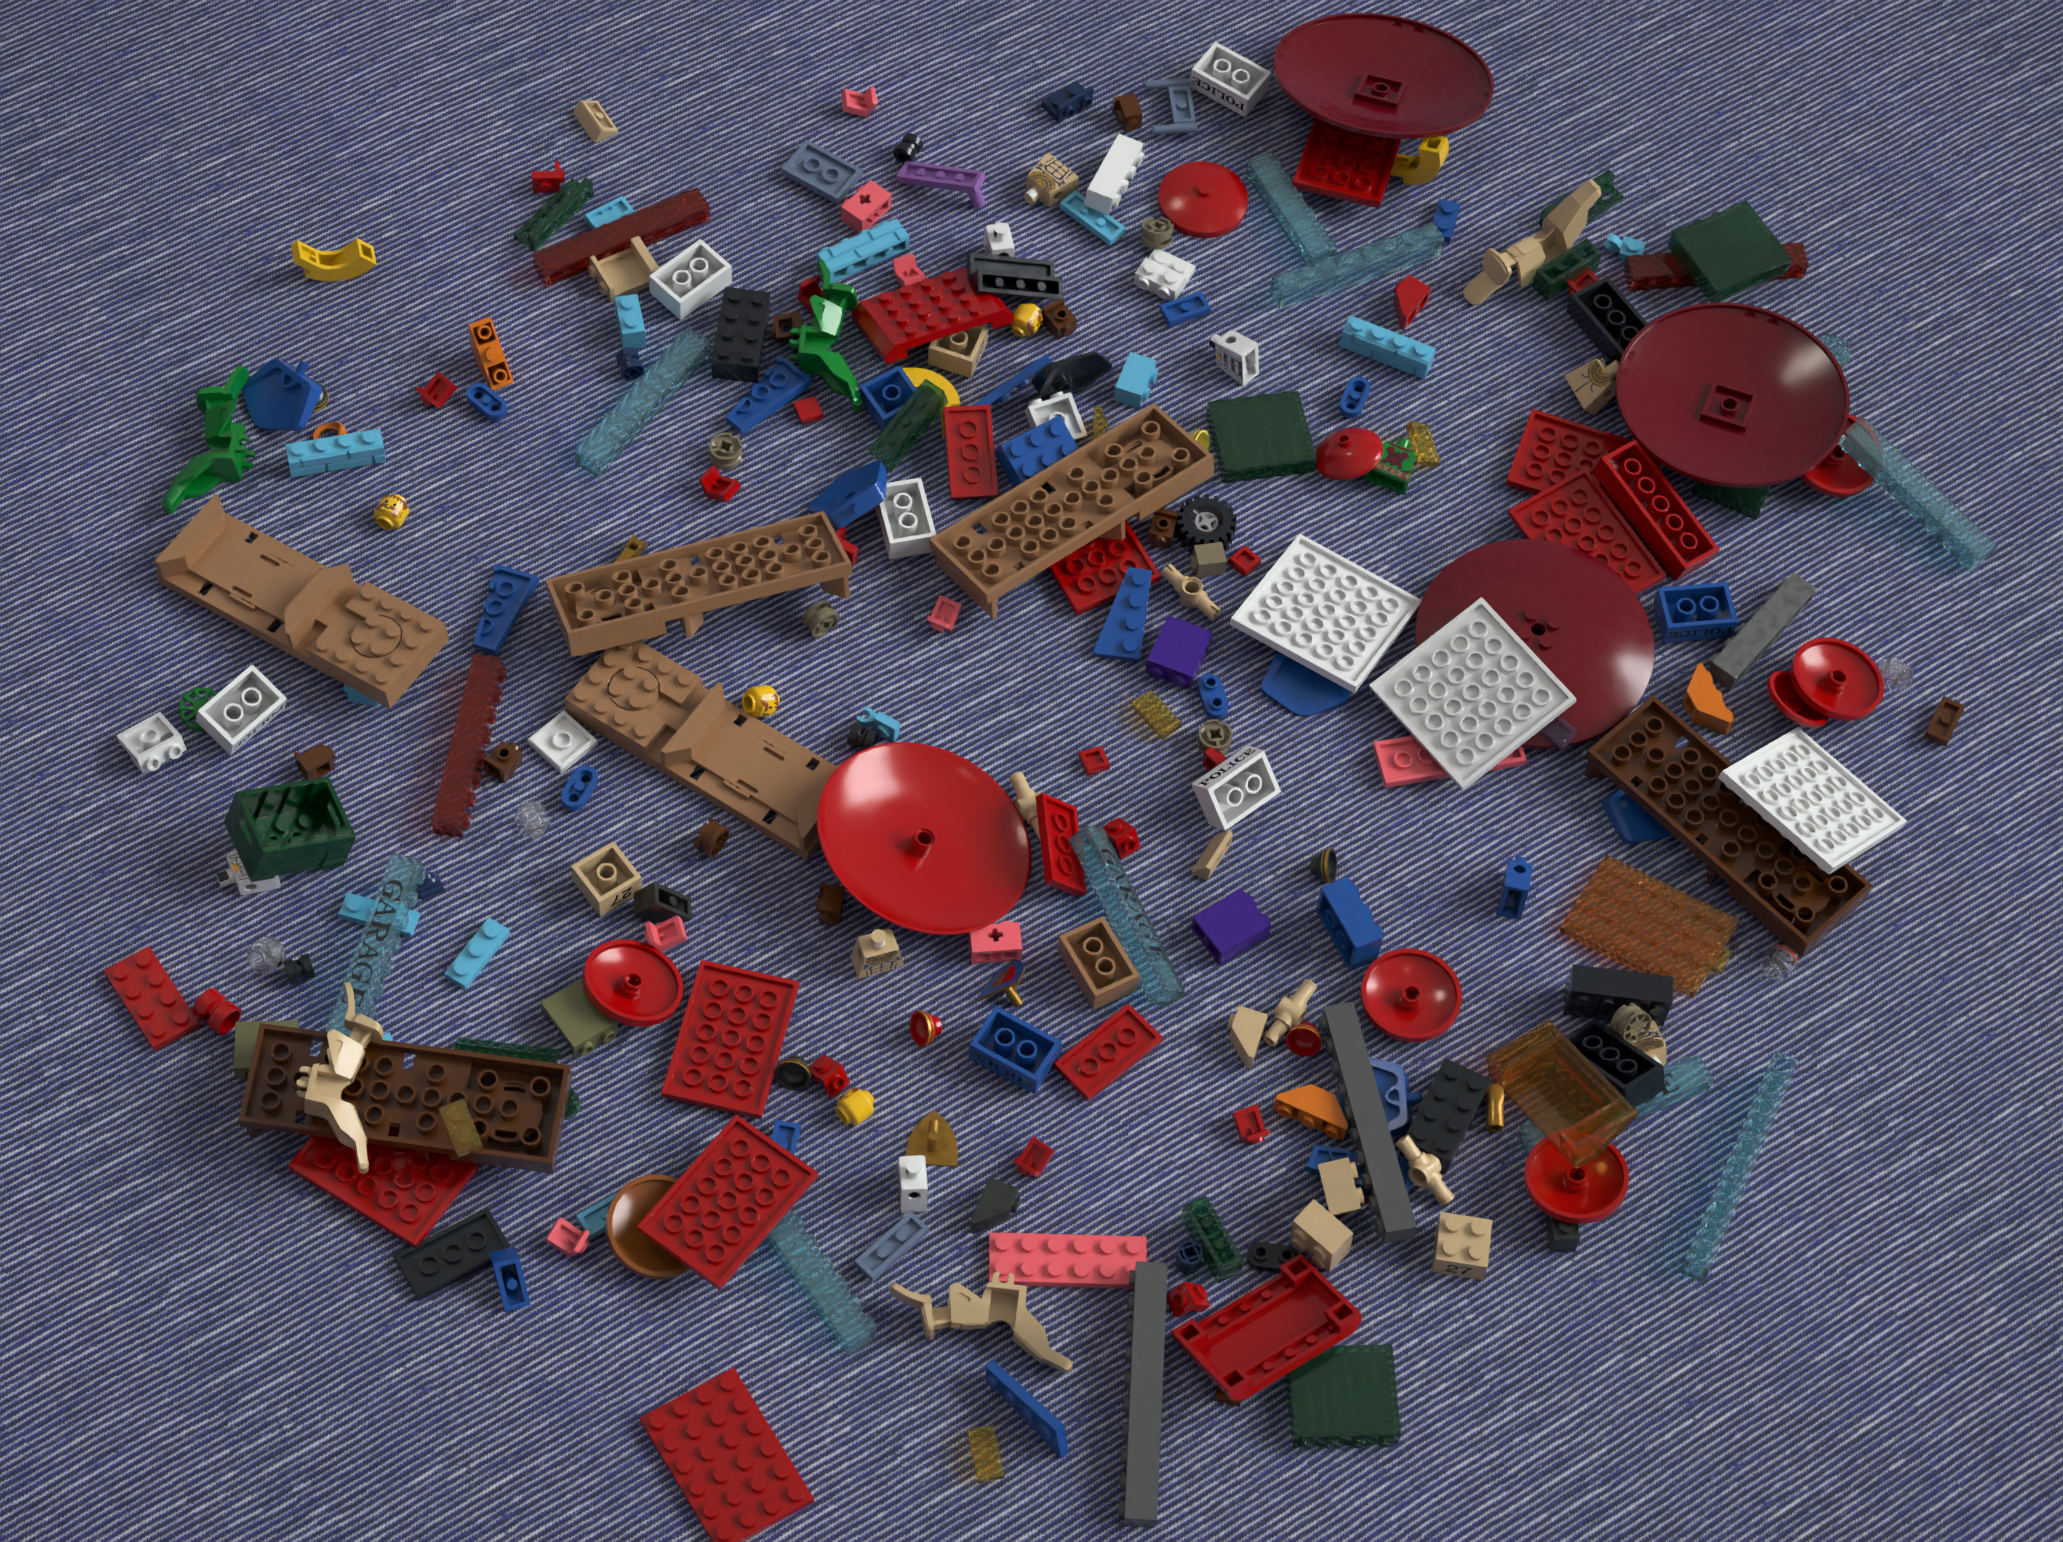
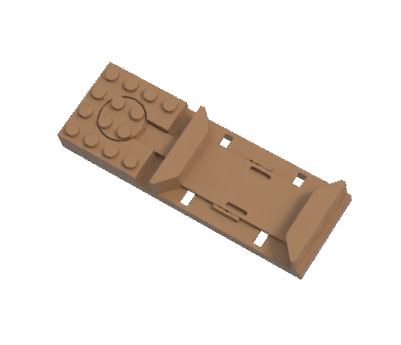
M1154 403L929 539L930 549L935 553L936 564L994 619L997 617L998 601L1002 595L1097 537L1123 540L1126 538V519L1134 515L1139 520H1142L1214 476V456ZM1048 483L1055 491L1048 494L1041 486ZM980 524L987 532L981 536L972 527Z
M216 494L155 560L158 570L156 576L160 584L339 682L352 687L389 709L392 708L449 641L444 622L368 581L363 586L354 582L350 566L347 564L328 568L225 513L220 498ZM249 537L254 541L250 544L245 540ZM207 582L213 584L214 586L205 596L198 593ZM277 620L283 623L275 633L268 631Z
M822 511L546 579L545 581L550 606L572 657L666 634L665 622L679 619L686 637L691 638L704 622L702 612L818 583L823 592L842 598H850L848 576L853 574L851 562L825 512ZM781 537L784 544L776 545L773 538ZM698 557L701 564L692 566L689 559Z
M638 640L631 644H623L607 649L566 696L565 711L573 719L807 861L820 846L817 831L819 799L825 784L838 767L725 700L722 683L717 682L711 691L703 687L701 677ZM736 719L743 723L741 727L734 724ZM808 763L816 766L814 771L806 767ZM697 766H700L705 771L697 781L689 777ZM773 810L778 813L773 822L769 825L762 821Z

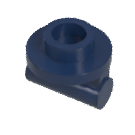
M432 872L418 876L419 881L415 883L421 900L445 891L439 875H433Z

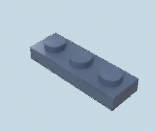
M910 1211L854 1261V1265L871 1282H874L929 1233V1227Z

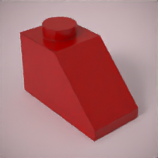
M1409 274L1403 281H1398L1393 290L1395 293L1393 304L1400 329L1402 330L1407 328L1427 304L1431 292V287Z

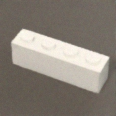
M1118 134L1087 189L1084 201L1085 206L1109 215L1113 207L1117 208L1121 199L1120 194H1125L1127 190L1128 179H1133L1137 170L1136 165L1140 166L1143 161L1144 153H1142L1144 143Z

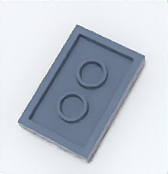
M806 139L781 168V174L838 205L863 176V170Z

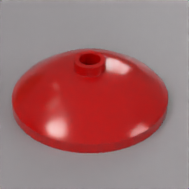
M1360 427L1343 428L1328 435L1317 446L1314 453V463L1318 472L1329 479H1354L1368 473L1379 463L1383 455V444L1380 437L1369 429Z
M1776 671L1768 678L1767 689L1769 697L1776 709L1785 718L1810 728L1822 727L1829 720V717L1818 713L1801 699L1792 684L1789 671Z

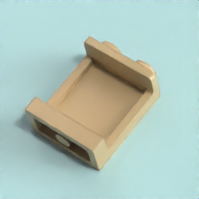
M639 236L631 239V248L597 261L594 255L590 256V266H588L591 278H596L601 294L603 296L606 295L611 303L615 301L614 297L631 295L648 288L649 276L659 269V266Z

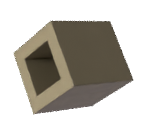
M1222 542L1194 545L1193 555L1189 556L1191 569H1195L1197 578L1225 575L1227 560Z

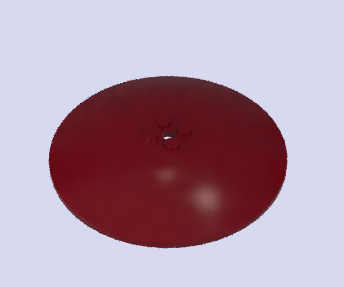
M1344 13L1308 21L1294 28L1281 39L1273 59V72L1278 85L1297 106L1333 126L1375 137L1419 139L1458 131L1474 123L1487 111L1494 92V81L1489 67L1469 45L1437 27L1394 15Z
M1716 302L1690 305L1671 311L1653 320L1626 347L1618 366L1615 384L1616 399L1621 417L1629 432L1637 439L1646 452L1660 463L1686 477L1724 487L1755 488L1776 485L1807 473L1823 462L1835 449L1845 431L1849 416L1850 399L1846 378L1830 350L1814 334L1795 321L1764 308L1739 303ZM1731 404L1735 408L1727 409L1726 407H1724V405Z
M1512 539L1478 547L1458 557L1446 566L1433 580L1421 601L1415 624V649L1482 597L1575 696L1576 702L1556 717V722H1550L1548 724L1549 728L1546 725L1545 729L1542 728L1541 731L1523 743L1521 747L1537 749L1561 748L1564 746H1574L1597 738L1616 727L1634 710L1648 686L1653 670L1654 640L1648 616L1640 600L1615 571L1600 560L1573 547L1535 539ZM1539 628L1544 634L1538 636L1533 634L1531 630ZM1560 726L1562 727V728L1559 730L1560 733H1559L1558 735H1557L1556 733L1553 734V731H1552V733H1551L1552 735L1550 736L1549 734H1550L1551 731H1548V732L1546 731V729L1548 730V729H1550V728L1552 729V728H1554V727H1555V729H1556V728L1558 729Z

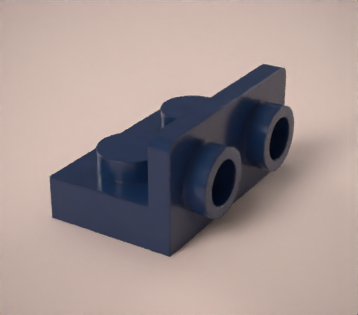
M1075 80L1043 100L1042 108L1060 123L1065 119H1070L1079 110L1089 107L1093 102L1094 89L1091 86L1085 89Z

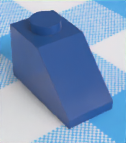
M515 1246L489 1253L504 1311L507 1312L531 1305L520 1258Z

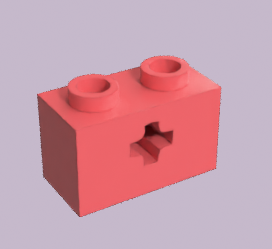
M870 180L866 185L860 186L854 196L843 202L841 205V221L858 233L869 229L891 209L892 194Z
M1003 921L999 924H990L985 928L968 933L971 964L1007 962L1014 959L1021 961L1022 941L1019 922Z

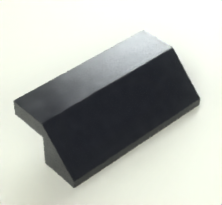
M969 253L966 255L967 278L977 293L1049 300L1063 299V277H1055L1054 261Z

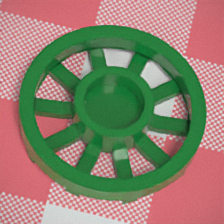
M209 687L193 688L184 694L179 704V715L182 722L188 728L198 732H206L197 722L194 725L188 720L197 717L198 710L209 702V694L216 696L218 694L216 691ZM199 693H206L204 699H201ZM195 694L197 701L191 699L190 696ZM187 700V701L190 702L193 706H183V705H184L185 701ZM183 710H190L192 713L185 717Z

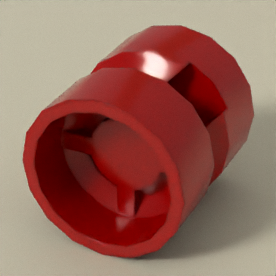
M210 988L196 1000L192 1013L202 1022L208 1023V1026L218 1035L223 1036L236 1026V1022H239L242 1010L231 1001H225L226 997L218 990Z

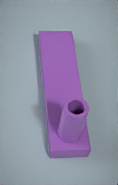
M905 161L896 176L899 183L967 192L974 208H982L985 205V199L980 189L986 179L984 171Z

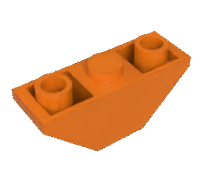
M489 316L468 324L470 346L476 363L492 390H496L514 383L491 317Z
M1700 663L1695 669L1682 703L1693 723L1724 735L1729 734L1734 722L1731 710L1726 708L1722 693L1714 686L1711 673L1708 670L1706 671L1703 663Z
M1313 1084L1277 1094L1273 1110L1277 1111L1279 1115L1298 1120L1305 1127L1316 1128L1330 1138L1344 1140L1348 1124L1335 1094Z

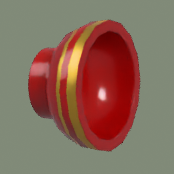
M923 1010L914 1011L910 1018V1032L913 1041L920 1047L932 1043L935 1037L939 1036L942 1032V1024L939 1017L932 1016L929 1012Z
M1302 1022L1288 1032L1286 1044L1290 1051L1296 1055L1309 1057L1316 1055L1321 1050L1322 1039L1314 1024Z

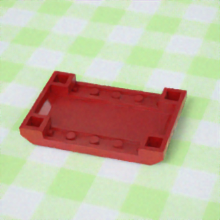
M967 267L952 272H945L940 276L931 279L927 278L912 285H905L894 291L883 292L878 296L860 301L854 311L851 312L854 324L886 364L907 358V349L986 323L993 329L1014 323L1012 312L997 294L976 292L967 278Z
M1302 1254L1279 1266L1281 1274L1199 1323L1192 1318L1171 1331L1173 1340L1231 1400L1247 1399L1352 1335L1362 1322L1361 1312Z

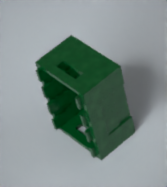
M329 777L238 791L234 795L224 820V824L251 882L273 879L277 875L316 868L323 870L344 866L356 838V834Z

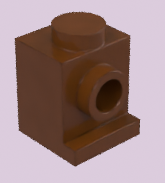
M1129 94L1114 97L1112 113L1116 115V120L1118 123H1121L1123 130L1132 131L1141 128L1143 113L1136 95Z
M1062 298L1043 307L1042 323L1056 340L1068 337L1076 331L1077 319L1065 306Z
M800 311L773 316L774 324H770L772 338H777L778 343L789 342L790 339H799L798 335H791L790 331L784 332V329L787 327L801 329L803 319Z
M1158 509L1154 512L1148 536L1149 544H1153L1156 547L1171 548L1178 512Z
M501 741L489 756L486 755L483 758L485 772L505 784L522 764V753L519 746L513 742L507 744Z
M323 743L308 748L301 755L299 752L294 753L296 767L306 780L321 778L335 770L333 761L335 754L330 746L325 747Z
M820 883L819 896L816 903V911L820 912V923L839 925L845 900V888L843 886Z

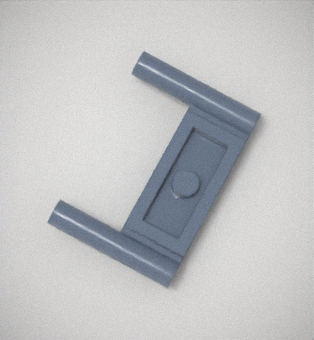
M1189 78L1145 80V89L1168 88V99L1173 123L1172 125L1152 126V134L1197 132Z

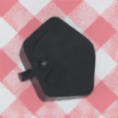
M1098 352L1085 353L1045 365L1031 380V383L1040 396H1045L1047 399L1061 391L1063 394L1069 392L1076 394L1085 390L1112 368V364L1107 357Z

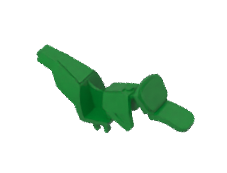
M821 259L817 261V270L823 283V298L817 295H813L810 298V304L815 315L810 320L811 326L807 327V324L801 326V329L793 328L790 330L791 335L799 336L798 340H789L791 349L799 350L797 355L790 354V359L792 361H799V369L805 374L819 376L833 393L848 396L853 411L860 412L862 410V400L856 378L842 355L829 351L830 346L838 341L845 310L854 311L858 303V297L853 287L839 282L830 283L827 266Z
M242 365L237 366L224 388L213 386L197 391L196 403L200 411L206 415L204 422L205 440L211 449V453L192 457L171 482L169 489L161 500L165 513L173 514L184 499L202 497L221 482L241 481L243 469L254 467L253 462H245L248 457H256L253 451H247V447L243 445L242 441H249V437L244 435L246 429L242 423H232L231 416L236 409L238 395L249 378V372L246 367Z

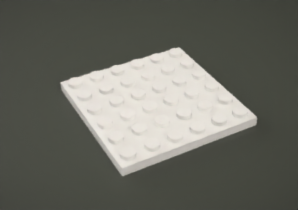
M1299 534L1232 616L1230 625L1355 693L1419 610L1422 600Z
M1482 597L1369 685L1372 692L1462 791L1576 702L1575 696Z
M1799 727L1726 768L1718 777L1725 783L1727 788L1733 790L1747 805L1757 811L1765 821L1773 825L1783 837L1789 839L1798 847L1800 852L1807 855L1827 874H1831L1903 828L1907 820Z

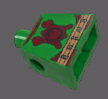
M1399 438L1396 444L1389 441L1384 442L1381 460L1371 471L1365 474L1364 479L1405 495L1416 455L1414 451L1409 449L1411 442L1406 438Z

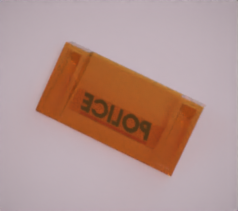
M1550 1020L1486 1055L1488 1073L1492 1080L1503 1087L1506 1095L1576 1169L1598 1157L1638 1116V1111Z

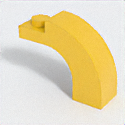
M1442 136L1424 138L1418 148L1419 156L1397 154L1391 175L1402 177L1404 184L1420 185L1431 181L1436 177L1448 156V138Z
M358 238L347 246L334 251L317 250L299 240L291 244L294 263L303 267L305 277L314 280L339 281L351 279L366 273L377 265L374 247Z
M902 368L924 401L932 404L939 411L942 438L945 437L943 407L960 406V399L955 388L947 379L933 371L923 368Z

